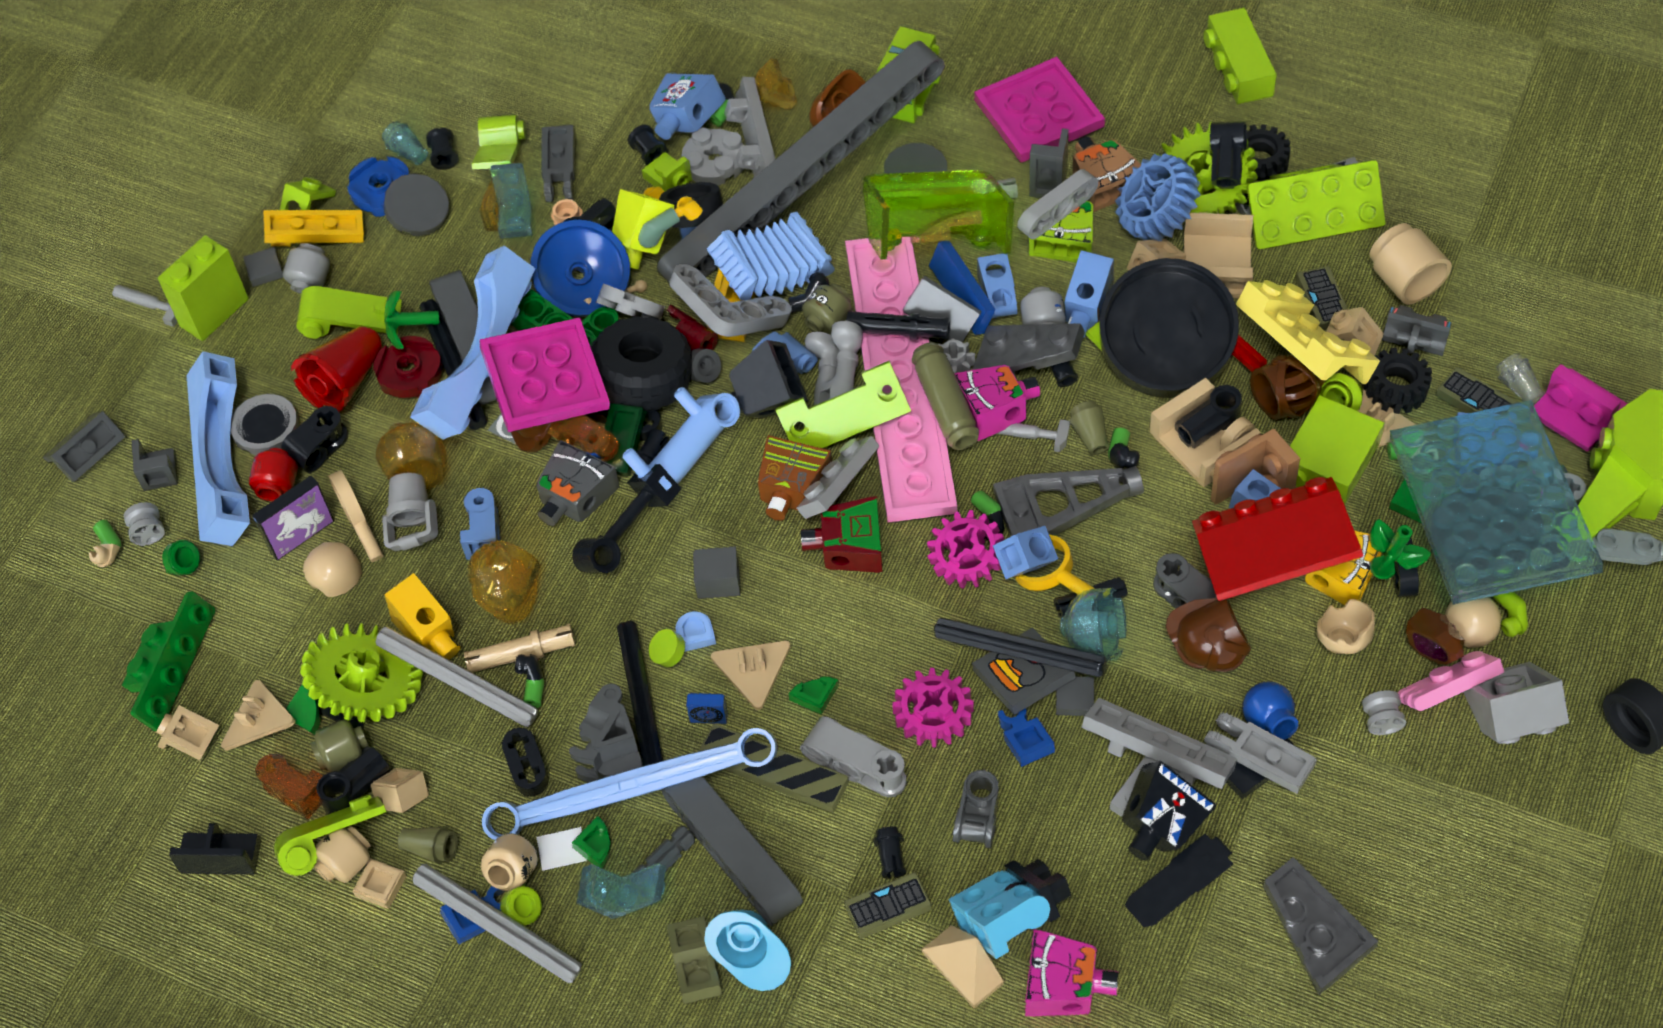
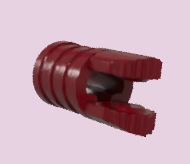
M670 304L666 311L675 319L681 320L677 324L676 329L687 338L691 351L698 348L714 350L718 342L717 333L709 330L694 318Z

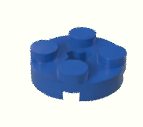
M386 156L387 160L377 161L376 157H372L360 162L352 169L348 177L350 182L347 187L350 198L356 207L363 211L371 212L375 217L385 216L383 205L386 190L391 182L400 176L410 174L408 167L397 158ZM377 182L380 184L386 182V184L382 187H375L374 185Z

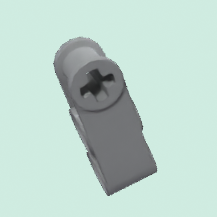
M820 717L800 746L801 752L810 761L849 776V781L859 783L879 793L881 796L895 797L905 790L907 781L904 773V759L898 752L873 741L862 733L854 732L842 726L832 718Z

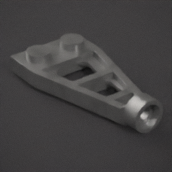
M1134 466L1124 470L1122 468L1026 474L994 483L993 492L1001 506L1002 516L1011 537L1042 526H1046L1049 535H1057L1124 498L1143 494L1144 487L1140 472ZM1092 483L1099 484L1103 493L1100 497L1086 503H1079L1074 491L1075 486ZM1043 491H1061L1065 493L1069 505L1065 510L1054 516L1047 517L1042 515L1036 495Z

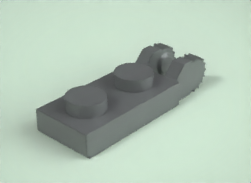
M574 125L542 127L541 175L546 202L554 201L553 182L564 181L563 195L565 199H574Z

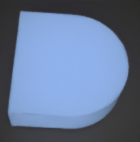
M697 611L688 612L678 619L676 633L680 634L685 641L684 652L716 644L711 621L704 613Z

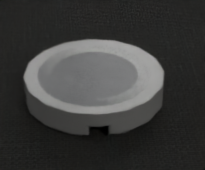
M274 394L256 395L245 400L235 409L231 418V434L236 445L242 450L250 451L252 455H257L261 451L271 448L281 449L285 437L299 427V417L292 403L283 396Z

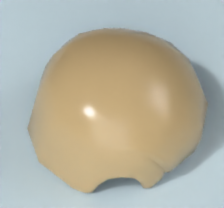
M324 542L310 551L303 564V573L313 589H319L327 597H335L347 593L357 585L362 574L360 561L354 552L340 542Z
M1476 592L1461 594L1450 602L1445 610L1444 615L1447 616L1454 629L1459 631V635L1465 640L1464 646L1467 648L1484 647L1499 634L1501 627L1500 611L1496 603L1486 595Z
M1349 599L1342 608H1335L1330 605L1323 614V617L1317 621V638L1332 653L1354 654L1360 652L1372 642L1375 613L1368 604L1356 599Z

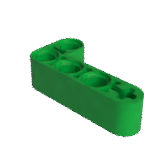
M530 289L522 297L518 306L520 312L511 325L521 331L574 318ZM610 307L597 308L582 321L590 347L599 333L619 320L618 313Z

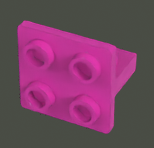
M1560 364L1552 372L1546 393L1531 408L1530 416L1583 450L1590 451L1599 441L1602 428L1608 427L1613 414L1628 403L1577 371L1568 369Z

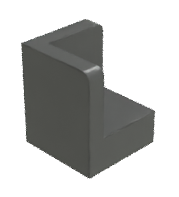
M139 439L132 440L133 471L143 491L178 484L176 454L172 448L146 453Z
M736 547L698 549L693 551L694 583L697 598L741 596L739 561Z

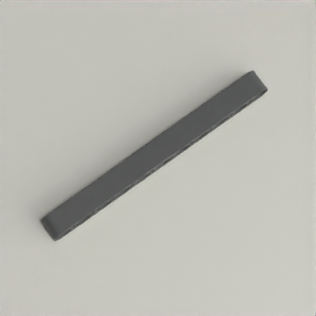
M922 41L910 44L664 254L658 262L657 271L669 282L675 266L686 264L698 269L707 277L718 267L715 266V261L707 251V248L721 235L722 231L730 230L737 237L739 229L745 236L748 229L753 234L756 227L760 230L763 229L932 84L943 72L944 60Z

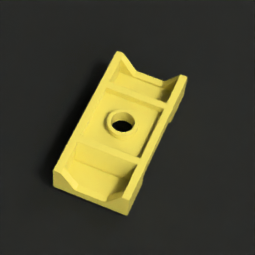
M1264 280L1263 283L1247 282L1236 305L1321 380H1327L1343 367L1362 384L1368 383L1380 360L1369 352L1371 350L1370 346L1358 339H1352L1351 341L1341 340L1336 335L1324 331L1319 326V320L1309 315L1314 304L1304 297L1305 292L1303 289L1291 283L1283 286L1268 280Z

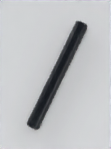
M429 299L427 302H421L419 308L420 311H438L439 324L426 326L449 377L462 364V361L436 301ZM478 401L472 407L468 416L470 417L469 427L472 430L484 428L487 424L485 414Z
M943 617L939 618L934 626L936 638L1095 677H1102L1107 668L1106 657L1096 653Z
M634 621L619 623L617 631L643 766L663 761L637 626Z

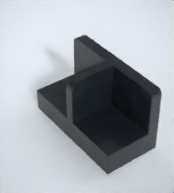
M209 823L207 833H183L181 848H170L169 857L181 874L255 875L261 839L258 834L223 833L217 823Z

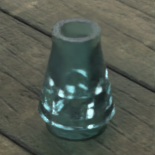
M395 121L384 130L382 140L385 142L387 149L412 161L415 165L422 164L428 157V150L423 147L406 123L401 124L399 121Z

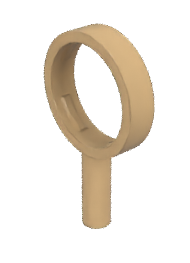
M342 470L328 475L335 494L350 524L355 529L370 561L376 562L382 559L384 555Z

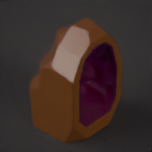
M1422 607L1408 620L1406 629L1408 642L1421 656L1445 665L1464 656L1463 646L1465 640L1459 635L1455 625L1449 622L1446 615Z

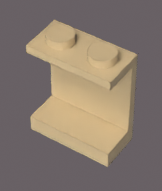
M1189 213L1191 219H1185L1183 253L1187 255L1185 260L1194 262L1211 271L1225 284L1233 298H1239L1247 282L1253 281V267H1251L1253 215Z
M1207 378L1151 412L1150 433L1203 488L1213 482L1215 462L1223 453L1230 450L1235 451L1244 446L1253 436L1261 434L1255 428L1221 451V438L1226 430H1220L1196 448L1187 447L1180 440L1175 430V422L1210 399L1215 386Z

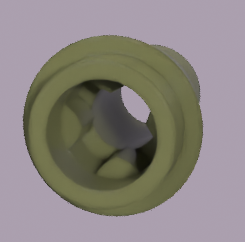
M1094 401L1083 402L1073 407L1070 411L1072 416L1070 423L1088 448L1090 455H1099L1109 449L1102 408L1098 407Z
M447 826L403 828L398 836V847L402 851H408L434 863L442 864L444 861L450 862L454 858L458 847V837Z

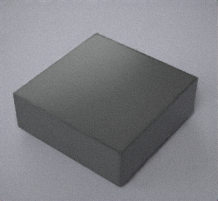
M274 247L243 256L253 287L283 278V271Z
M1075 677L1074 680L1056 690V715L1085 716L1094 704V677Z

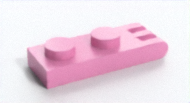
M1482 651L1468 653L1461 658V662L1452 666L1436 668L1429 673V677L1399 690L1398 694L1401 703L1418 711L1426 710L1504 673L1501 659Z

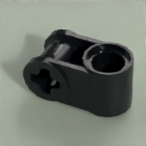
M323 406L315 410L298 428L285 437L281 449L285 450L304 471L311 473L319 469L325 460L346 443L349 436L348 430L341 423V415L336 408ZM320 418H322L324 425L321 424Z

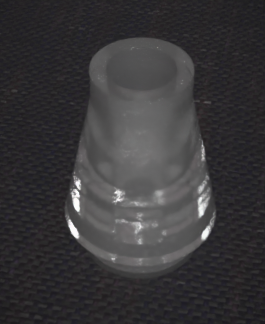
M1520 353L1507 357L1496 367V371L1499 373L1498 379L1519 396L1527 406L1537 403L1544 396L1545 393L1538 383L1528 358H1523Z

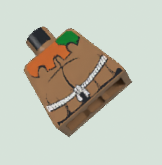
M1083 137L1075 145L1077 153L1073 156L1072 174L1080 169H1085L1098 179L1099 183L1095 193L1087 200L1093 204V212L1116 203L1115 200L1121 196L1118 188L1123 187L1126 183L1124 177H1130L1133 173V167H1140L1141 164L1116 140L1109 139L1096 145L1091 137Z

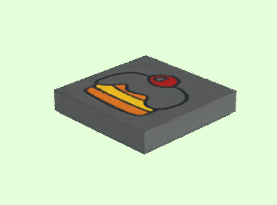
M1033 627L1019 635L1045 641ZM992 651L972 663L975 674L1013 715L1075 679L1074 671Z

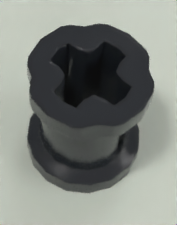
M645 124L636 127L630 133L628 144L633 150L639 151L643 162L647 166L664 152L668 154V149L664 142L656 139L654 130Z
M445 127L430 130L426 135V143L432 152L430 155L431 165L439 170L454 167L458 163L459 158L457 151L453 149L452 145L454 142L453 132Z

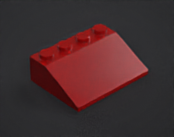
M1332 477L1313 478L1308 480L1304 486L1291 490L1288 488L1273 491L1269 497L1256 501L1252 499L1238 502L1234 508L1221 512L1216 510L1208 511L1202 514L1199 519L1192 521L1218 601L1364 556L1340 492Z

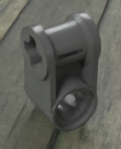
M1174 553L1165 554L1160 557L1156 566L1157 574L1153 582L1154 590L1175 609L1193 600L1217 598L1211 579L1201 574L1184 557Z
M976 770L966 777L960 808L957 810L954 823V843L966 840L984 843L985 848H992L996 829L999 794L998 781L991 772ZM978 789H985L990 792L984 798L976 797L972 793Z

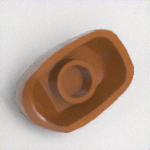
M845 70L836 76L819 93L811 106L809 118L812 126L817 125L865 84V80L853 70Z

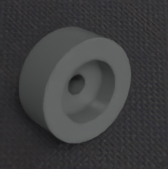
M698 348L691 351V379L702 383L714 381L721 370V361L718 354L711 349Z

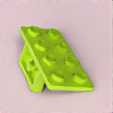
M1376 160L1348 165L1330 164L1270 176L1269 180L1253 182L1247 185L1250 213L1253 215L1252 227L1255 247L1257 249L1380 227L1386 223L1378 162Z

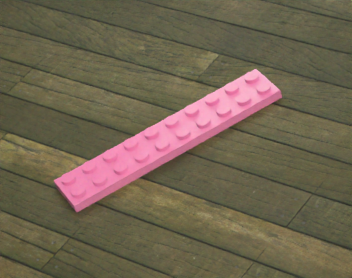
M911 233L845 241L855 312L908 315L903 311V308L919 284ZM863 333L861 352L864 371L890 360L895 374L900 379L902 390L911 408V412L873 427L875 441L879 445L876 451L887 523L954 514V512H957V501L946 438L943 436L915 371V365L912 363V355L915 349L925 343H929V338L919 337L918 340H911L910 336ZM885 385L882 388V391L884 393H890L892 391V387L889 385Z

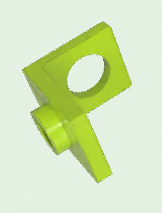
M308 177L303 178L302 181L285 183L280 210H289L288 207L291 201H296L301 210H310L312 200L335 197L336 190L322 184L317 179Z

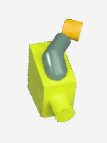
M659 186L649 187L643 194L620 189L612 233L623 244L629 258L630 268L639 270L643 252L659 253L666 230L679 223V218L682 215L689 221L698 218L703 211L699 204L691 197L684 196L680 198L677 208L674 209L673 204L659 200L661 194L665 192Z

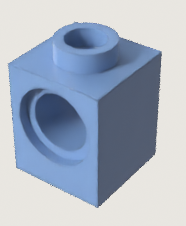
M1046 526L1015 534L993 545L1005 579L1035 571L1058 560Z

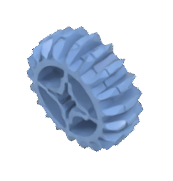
M1166 153L1162 156L1154 154L1151 160L1142 159L1141 166L1133 167V173L1130 177H1124L1126 180L1125 185L1118 188L1121 196L1115 200L1118 205L1115 213L1120 218L1119 223L1122 224V227L1135 238L1162 241L1164 236L1172 238L1175 229L1183 230L1182 223L1185 219H1191L1190 211L1198 208L1194 200L1201 195L1197 189L1200 182L1195 177L1196 173L1193 168L1181 158Z

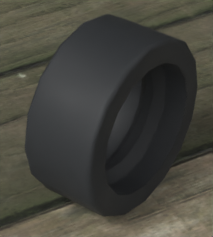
M694 182L668 189L659 198V200L673 204L674 209H676L680 198L688 196L696 201L703 210L701 215L692 221H689L682 215L679 218L680 222L672 226L673 228L696 227L723 205L719 186L710 182Z
M1629 678L1604 697L1603 711L1611 729L1626 745L1642 754H1653L1663 747V694L1658 689L1641 679Z

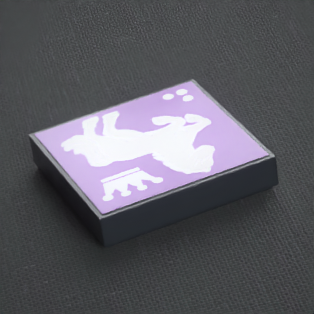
M312 475L253 514V518L270 554L277 561L334 522L319 483Z

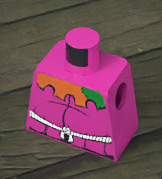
M1006 365L955 373L976 421V427L980 431L978 441L1001 432L1010 425L1023 422L1026 419V400L1040 396L1039 384L1035 377L1017 381L1010 367Z
M1034 930L1025 1001V1016L1089 1014L1091 1011L1092 993L1117 995L1119 971L1096 969L1097 948L1093 945L1041 930Z

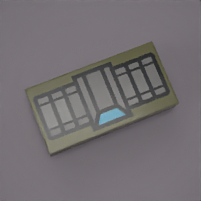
M1325 266L1296 274L1298 287L1304 290V297L1314 304L1310 315L1319 320V326L1323 330H1327L1335 312L1348 310L1330 267Z
M1458 367L1441 384L1436 393L1437 397L1464 413L1506 420L1512 413L1517 403L1514 399Z
M916 872L844 901L846 911L860 940L931 911V903Z

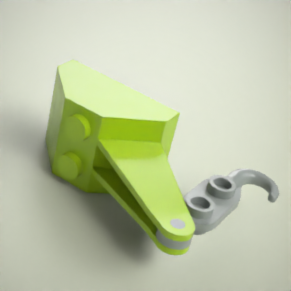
M1648 389L1614 413L1608 427L1602 428L1598 448H1593L1590 455V468L1595 469V479L1562 529L1556 542L1558 550L1564 555L1576 556L1583 550H1588L1596 558L1606 561L1649 565L1654 562L1663 561L1662 541L1646 533L1611 529L1628 515L1632 518L1655 520L1663 506V390Z

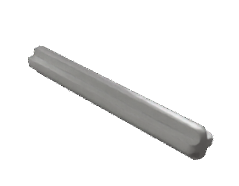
M383 627L378 633L375 642L378 647L524 727H530L535 721L538 713L536 707L389 627Z
M422 864L416 870L413 876V883L567 983H572L579 975L582 967L579 961L429 865Z

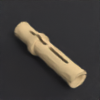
M570 623L543 632H538L536 629L530 631L528 636L469 652L465 651L464 658L467 659L465 661L467 670L474 673L515 662L519 654L530 656L531 653L540 659L545 657V653L571 646L574 647L576 644L573 639V631Z

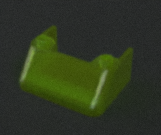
M979 170L871 174L863 178V197L868 239L881 260L887 259V252L900 245L902 237L963 234L968 240H971L973 245L988 246L991 242H996L1004 254L1011 253L1014 201L990 173Z

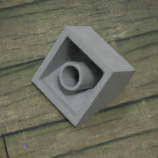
M1532 662L1504 668V673L1463 692L1482 733L1500 744L1515 743L1520 740L1521 736L1532 733H1552L1556 730V727L1569 724L1562 680Z

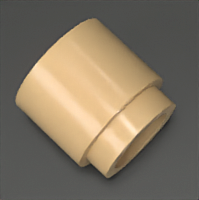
M1407 223L1398 224L1388 229L1376 240L1370 250V259L1374 262V271L1402 303L1406 305L1415 304L1432 295L1446 281L1452 268L1450 260L1421 229L1412 228Z

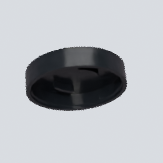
M1173 258L1148 261L1123 274L1111 287L1104 300L1099 324V339L1102 353L1114 374L1134 390L1160 398H1175L1205 378L1213 383L1228 366L1234 353L1239 332L1236 304L1225 284L1203 266L1187 260Z

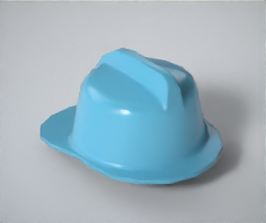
M750 910L728 911L719 914L710 921L705 931L707 950L716 961L722 964L740 982L749 988L760 991L772 990L784 983L791 968L789 951L781 939L768 928L767 922L759 914Z

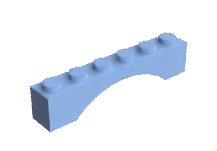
M505 245L486 254L475 277L478 320L476 334L468 354L462 364L449 377L423 389L410 416L411 419L442 440L456 434L459 435L467 428L470 422L469 413L482 396L483 390L481 387L489 374L480 350V339L506 334L509 325L517 318L520 312L518 306L522 297L528 293L532 286L530 279L535 268Z
M202 351L187 373L200 541L233 546L250 524L247 494L242 491L236 480L231 459V418L237 387L235 359Z

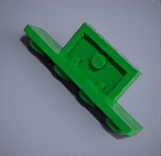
M193 591L185 593L173 621L150 624L143 632L139 649L135 657L128 664L127 674L121 685L131 693L139 692L132 707L131 715L153 731H157L166 713L169 714L215 613V608Z

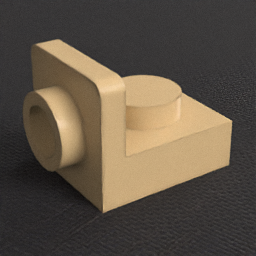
M1165 238L1162 241H1138L1127 270L1129 271L1142 263L1156 259L1173 258L1185 260L1187 255Z
M1363 307L1335 312L1326 331L1345 341H1351L1352 339L1363 341L1370 346L1371 350L1369 352L1374 356L1383 337V332Z
M179 705L174 715L171 716L166 713L156 733L162 737L157 747L164 750L168 744L201 760L219 725Z

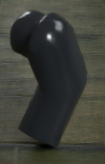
M815 272L809 277L810 283L804 294L788 298V303L792 307L791 314L802 311L803 303L820 285H830L828 278L823 273Z

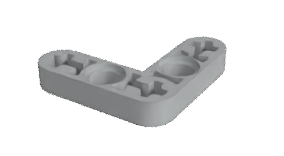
M676 265L669 280L670 287L711 330L721 336L733 337L781 328L786 325L792 312L790 304L776 296H766L730 303L698 269L690 265Z

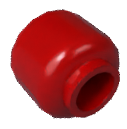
M271 448L261 451L254 457L248 483L256 496L266 501H274L294 487L298 465L283 449Z

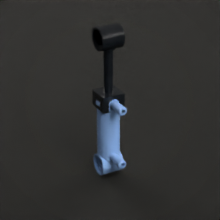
M680 387L675 391L674 397L690 416L649 465L645 463L633 448L627 449L623 453V459L635 471V474L627 483L638 495L604 536L585 538L576 543L572 558L578 570L584 573H609L618 567L621 552L617 541L646 506H668L681 490L678 484L725 427H730L737 422L740 407L734 396L728 393H718L700 396L695 400L685 387ZM596 549H597L598 555H599L597 562H596V560H595V551H596Z

